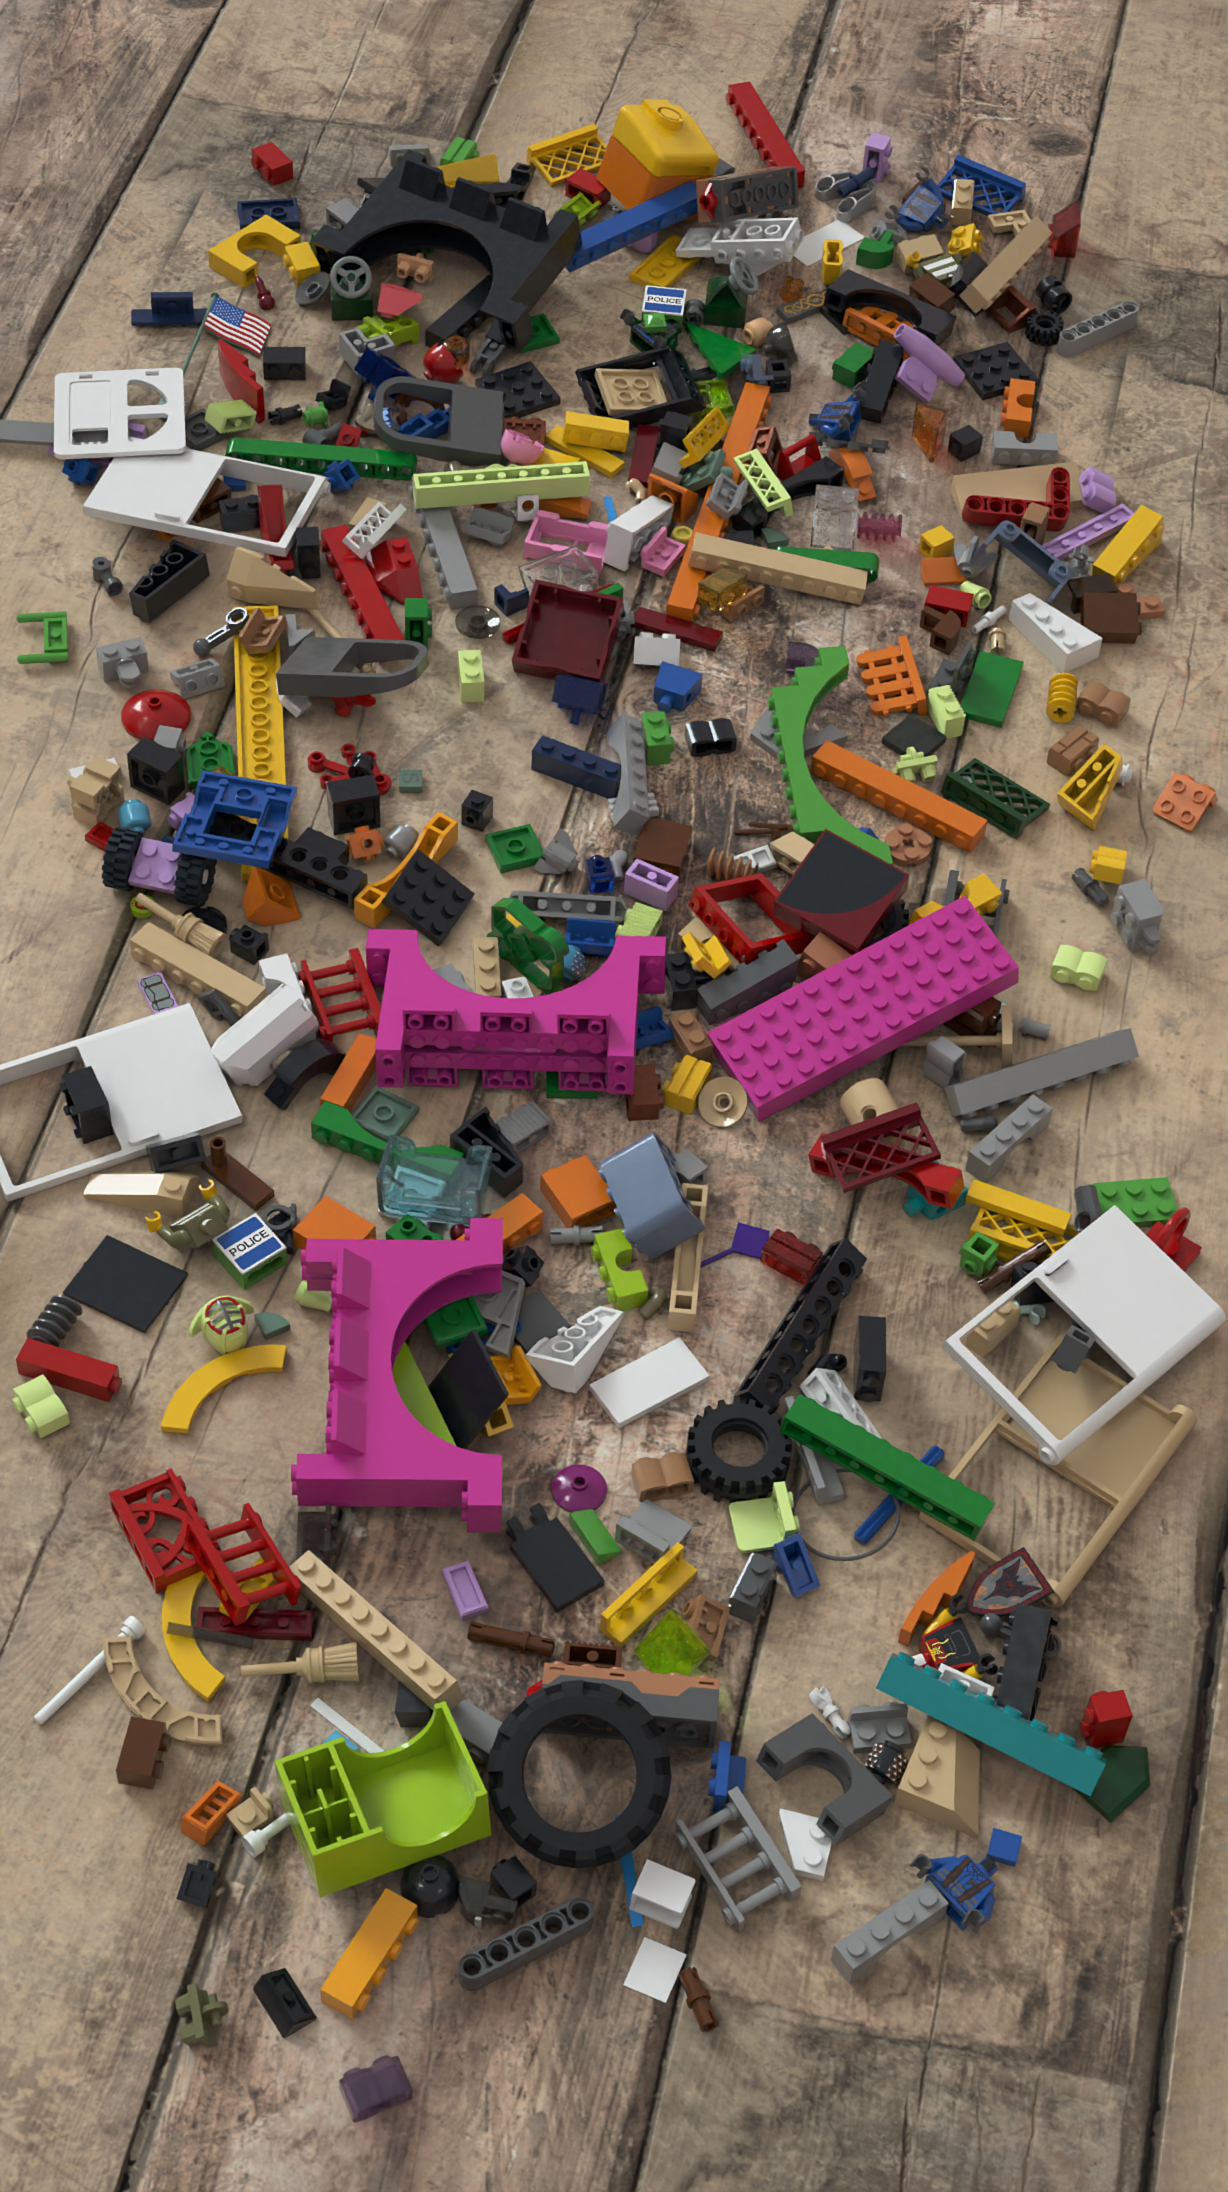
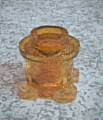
M787 276L784 280L786 285L780 289V297L789 303L803 295L802 286L804 281L800 278L794 279L791 276Z

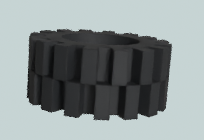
M1041 310L1040 313L1034 311V314L1031 313L1027 318L1026 338H1029L1030 342L1035 341V345H1038V343H1041V346H1045V344L1052 346V343L1054 345L1057 344L1060 332L1063 331L1064 326L1062 317H1057L1055 312L1051 314L1049 310L1047 313L1044 310Z

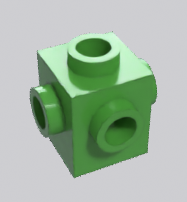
M976 1231L969 1241L964 1242L959 1251L961 1255L959 1266L969 1274H974L979 1278L983 1277L987 1271L991 1272L994 1270L995 1265L999 1261L996 1258L999 1244Z

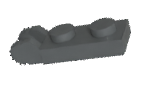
M487 338L475 354V358L470 365V372L476 373L480 364L483 363L485 365L482 368V376L489 375L492 367H495L508 347Z

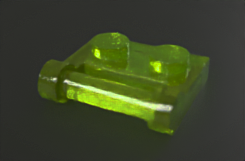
M725 379L695 381L699 392L705 391L709 403L705 404L706 408L704 410L695 412L697 418H705L713 408L718 406L722 414L733 412V404Z

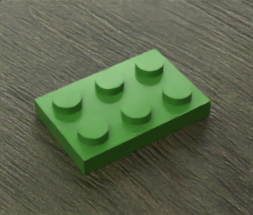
M1168 1177L1093 1183L1097 1189L1101 1214L1103 1215L1115 1205L1138 1228L1153 1227L1157 1221L1166 1225L1171 1216L1177 1211Z

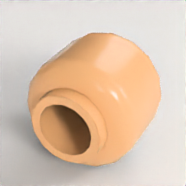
M758 317L745 324L742 333L743 339L748 345L760 347L772 340L774 327L764 317Z

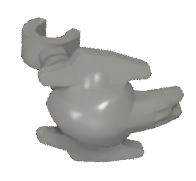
M1083 545L1081 550L1074 548L1073 554H1069V558L1073 559L1070 562L1061 561L1070 570V579L1090 576L1087 574L1090 570L1088 563H1094L1095 560L1089 557L1090 549L1087 546Z

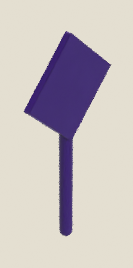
M738 1222L731 1248L702 1261L700 1268L733 1252L762 1260L770 1231Z

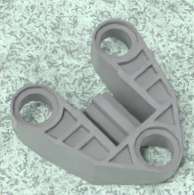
M850 171L831 173L821 178L816 184L815 198L823 202L841 198L837 193V187L848 181L849 177L854 173ZM868 181L862 185L861 189L854 190L842 198L837 207V220L850 223L868 211L876 197V185Z

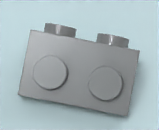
M721 473L715 480L706 506L725 520L732 514L734 516L737 515L742 508L741 501L748 493L746 489L749 481L745 479L738 485Z
M476 506L473 508L471 520L463 524L462 532L469 534L470 538H482L488 540L492 545L501 546L512 538L515 518Z

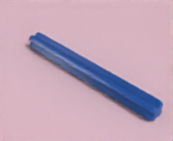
M936 1445L932 1446L920 1461L928 1466L936 1467L944 1458L945 1452ZM891 1494L882 1501L855 1531L854 1539L861 1545L867 1544L896 1512ZM898 1499L899 1505L901 1506L904 1503V1501Z

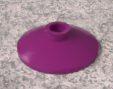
M571 1465L563 1468L556 1474L552 1482L551 1492L556 1504L563 1510L572 1513L589 1509L596 1510L600 1507L606 1498L607 1485L604 1477L596 1469L586 1465ZM576 1483H582L584 1485L577 1486Z

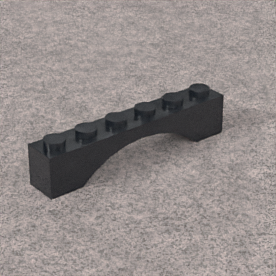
M825 456L804 470H800L789 479L784 480L781 484L791 497V501L805 496L828 495L842 486L844 469ZM758 497L754 498L742 506L737 515H733L732 528L736 531H753L755 539L761 535V529L767 528L771 516L779 508L767 512ZM769 497L768 502H773L772 497Z

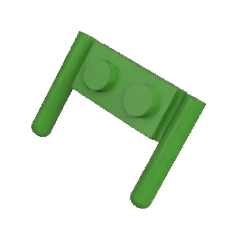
M66 611L17 615L16 619L19 623L44 622L45 654L19 655L17 657L19 664L68 661Z

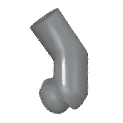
M624 850L615 851L608 860L613 881L624 879L622 866L629 859L627 852Z

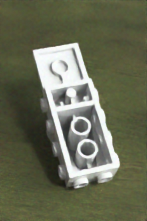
M798 218L737 219L722 222L720 227L689 228L675 251L677 257H714L716 264L724 263L726 265L730 264L733 258L740 257L752 267L756 276H759L782 262H790L804 239V232L800 227ZM736 264V271H738L739 267L738 264Z

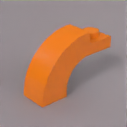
M848 447L829 451V458L844 469V476L854 504L874 500L877 496L870 478L873 473L861 450L847 449Z

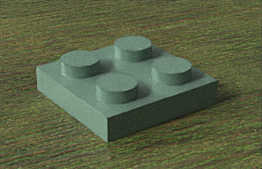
M722 449L715 452L710 451L699 462L686 467L680 486L694 492L714 483L726 457L725 452Z

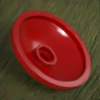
M150 689L134 695L124 704L121 711V721L124 729L131 736L139 740L143 737L154 740L159 725L180 728L184 732L191 720V711L187 701L180 695L163 689Z

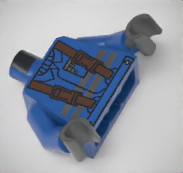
M925 167L922 168L925 172V177H921L918 172L916 173V178L923 180L925 183L918 185L900 209L895 205L889 207L894 212V215L889 212L885 213L887 219L894 218L895 222L901 225L907 232H929L934 225L943 229L948 222V219L943 216L945 210L941 191L933 179H929V170Z
M860 382L852 390L855 395L852 394L846 401L826 403L820 414L810 413L809 425L818 426L819 433H825L826 439L851 442L862 419L859 399L865 398L867 388Z
M919 1854L911 1862L910 1867H917L920 1870L917 1873L919 1879L929 1874L926 1876L925 1882L930 1880L949 1904L946 1914L962 1931L969 1924H972L974 1926L973 1932L977 1933L979 1928L991 1919L995 1903L993 1895L995 1884L990 1877L998 1871L997 1865L991 1858L985 1857L976 1864L968 1855H962L958 1858L951 1856L929 1859L926 1855Z

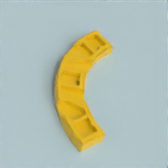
M271 1344L242 1348L217 1357L199 1368L184 1381L170 1400L162 1419L161 1431L189 1434L193 1419L202 1406V1402L211 1393H215L223 1386L232 1382L234 1378L245 1374L249 1376L270 1372L283 1373L287 1352L286 1345Z
M200 1571L167 1586L162 1605L161 1619L165 1647L171 1663L175 1666L186 1685L202 1699L209 1702L226 1679L225 1675L216 1670L202 1655L192 1632V1605L200 1586L206 1579L203 1571Z

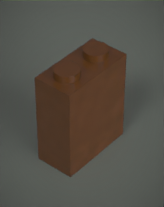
M1083 592L1080 600L1081 625L1102 637V643L1135 644L1138 635L1142 633V623L1138 622L1141 604L1137 602V593Z
M649 818L643 825L633 857V863L636 859H639L678 876L680 880L691 844L692 826Z

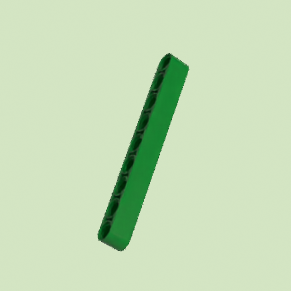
M248 438L230 439L225 453L227 457L317 474L325 473L327 471L326 466L336 460L340 463L349 459L360 477L402 481L412 480L413 474L416 473L418 462L416 455L402 451Z

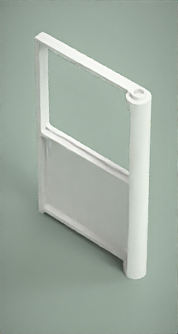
M128 437V440L131 442L144 440L134 437ZM188 448L179 454L114 457L84 503L83 515L286 557L296 540V527H303L318 499L329 495L331 482H328V478L325 476ZM218 475L266 485L281 484L282 488L307 493L278 543L189 525Z
M1114 1205L949 1337L942 1347L1039 1444L1038 1450L1041 1460L1046 1464L1058 1465L1225 1322L1226 1315L1223 1309ZM1034 1281L1089 1335L1096 1338L1095 1341L1133 1378L1128 1385L1063 1440H1058L960 1342Z

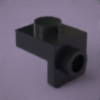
M332 379L329 391L317 393L315 401L323 402L325 409L328 410L344 407L347 405L351 386L338 379Z

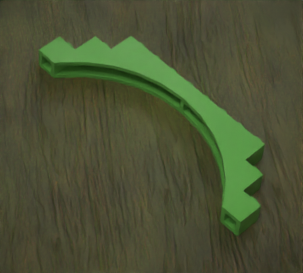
M846 646L819 648L818 657L814 658V666L796 667L794 677L790 679L791 686L771 687V697H767V709L772 711L770 716L771 728L776 730L774 733L775 747L779 746V751L777 752L778 764L783 765L781 779L782 783L787 785L785 787V799L790 801L788 806L789 819L794 821V824H792L793 831L815 844L823 831L827 829L893 865L889 844L860 831L841 817L822 797L810 776L804 758V731L814 710L829 692L847 679L849 670Z

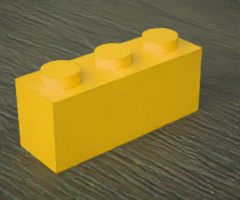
M566 411L562 429V442L620 452L626 451L629 437V421Z

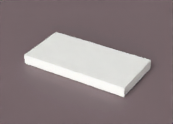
M679 1337L589 1384V1390L619 1429L708 1382L710 1376Z

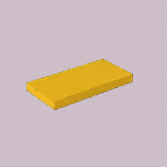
M672 234L629 274V280L643 287L649 285L671 288L703 257H677L675 250L683 238Z

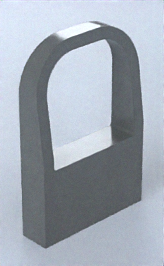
M405 376L393 377L384 381L376 391L373 426L383 442L402 452L442 462L458 461L462 465L469 466L499 464L501 458L503 392ZM403 393L448 404V440L405 435L392 430L383 419V400L390 394Z
M306 637L277 671L279 695L347 697L384 693L400 689L413 683L422 675L429 664L428 650L423 644L409 640ZM413 660L408 667L397 672L385 674L350 673L358 663Z

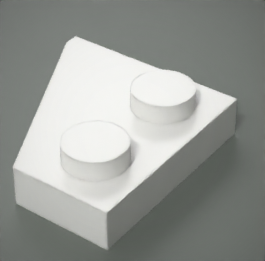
M780 1808L778 1818L784 1831L786 1848L790 1853L793 1873L823 1881L832 1840L816 1825L819 1818Z

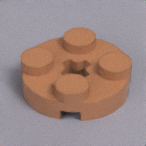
M903 823L886 835L885 843L889 844L894 864L901 867L915 864L916 867L924 864L929 859L932 838L922 830L912 827L911 824ZM904 845H910L912 847L904 848Z

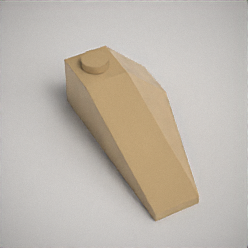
M239 546L236 548L226 579L230 597L252 604L317 609L319 607L316 589L295 576L289 577L280 571L281 567L278 565H269L263 561V556L257 552Z

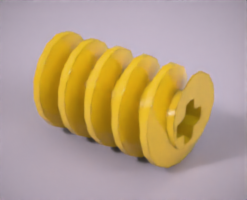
M1062 672L1050 679L1046 714L1050 720L1056 723H1067L1074 717L1078 679L1073 674Z

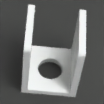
M647 1859L633 1890L629 1909L678 1929L691 1901V1892L695 1885V1879Z

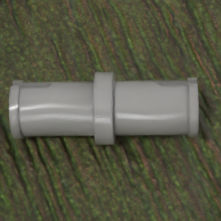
M574 1225V1228H550L551 1245L574 1243L575 1246H580V1243L594 1242V1235L603 1233V1226L579 1227V1225Z

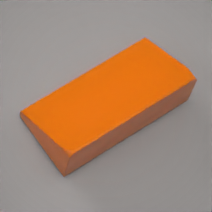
M955 557L924 558L921 561L920 573L924 585L962 584L967 581V577L963 576L959 571Z

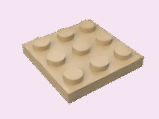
M596 368L595 378L609 416H616L667 402L656 370Z

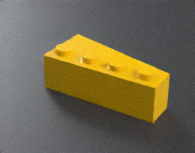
M1141 505L1093 563L1092 576L1108 573L1114 584L1123 583L1126 577L1162 543L1164 516Z

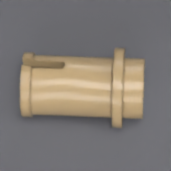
M993 628L989 633L991 654L997 655V649H999V656L1005 654L1004 641L1007 635L1002 628Z

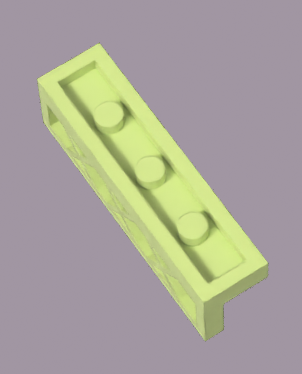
M758 449L733 458L735 465L743 477L749 481L750 487L767 512L779 508L785 518L793 515L791 497ZM745 461H751V465L742 464ZM755 472L757 477L751 476V474ZM763 484L766 489H760L759 487ZM769 497H772L774 501L769 503Z

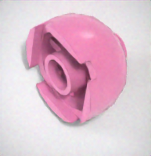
M505 429L501 439V452L508 459L507 464L532 465L538 461L545 447L538 441H535L533 444V441L529 439L530 437L511 429Z

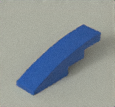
M449 407L444 411L437 408L426 416L419 413L399 426L397 432L431 439L448 433Z

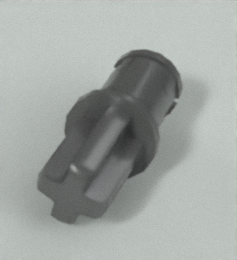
M1084 868L1076 869L1074 872L1079 877L1072 874V879L1082 888L1083 894L1089 896L1099 907L1108 904L1109 896L1101 889L1099 882L1092 879Z

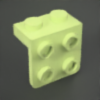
M785 1481L773 1484L772 1497L733 1502L729 1505L730 1519L737 1549L740 1553L772 1550L775 1543L791 1537L800 1531L797 1515L793 1516L791 1510L794 1507L793 1495L791 1491L787 1492Z

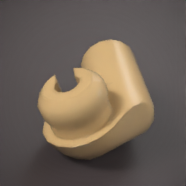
M632 478L626 482L625 487L629 489L628 492L636 493V505L646 499L647 490L638 479Z

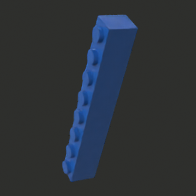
M689 181L581 231L583 245L565 268L570 273L697 214L696 185Z

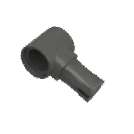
M335 423L331 427L319 431L311 428L304 434L302 443L331 445V442L338 438L342 425Z

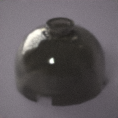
M786 321L773 326L767 332L766 344L763 345L766 357L770 356L772 360L787 359L788 365L798 362Z

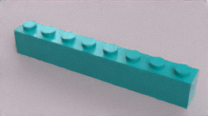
M899 1652L898 1655L892 1653L876 1689L1091 1797L1106 1765V1759L1102 1758V1752L1091 1746H1087L1084 1749L1076 1745V1740L1065 1733L1060 1732L1059 1735L1048 1731L1049 1726L1037 1719H1033L1030 1722L1022 1718V1712L1011 1706L1006 1705L1004 1709L994 1704L995 1699L983 1692H979L976 1695L968 1691L969 1686L953 1678L950 1682L940 1677L942 1672L929 1665L923 1668L915 1664V1659L903 1652Z

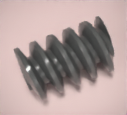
M53 1296L50 1303L45 1306L44 1311L40 1313L38 1319L35 1320L32 1327L28 1330L27 1338L59 1347L61 1344L60 1340H64L66 1337L65 1332L71 1330V1324H75L78 1320L77 1316H81L83 1313L81 1306L67 1296Z

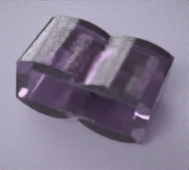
M385 2055L379 2057L372 2063L371 2067L360 2069L359 2067L352 2068L345 2072L343 2078L339 2080V2089L353 2122L365 2120L383 2110L393 2108L412 2099L413 2089L398 2056L390 2057Z

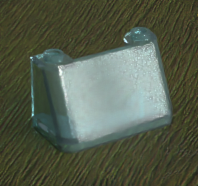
M390 1135L376 1177L379 1210L389 1217L402 1218L408 1213L414 1219L421 1221L470 1226V1218H482L493 1157L492 1146H471L467 1151L466 1158L416 1153L415 1143L411 1139L404 1136Z

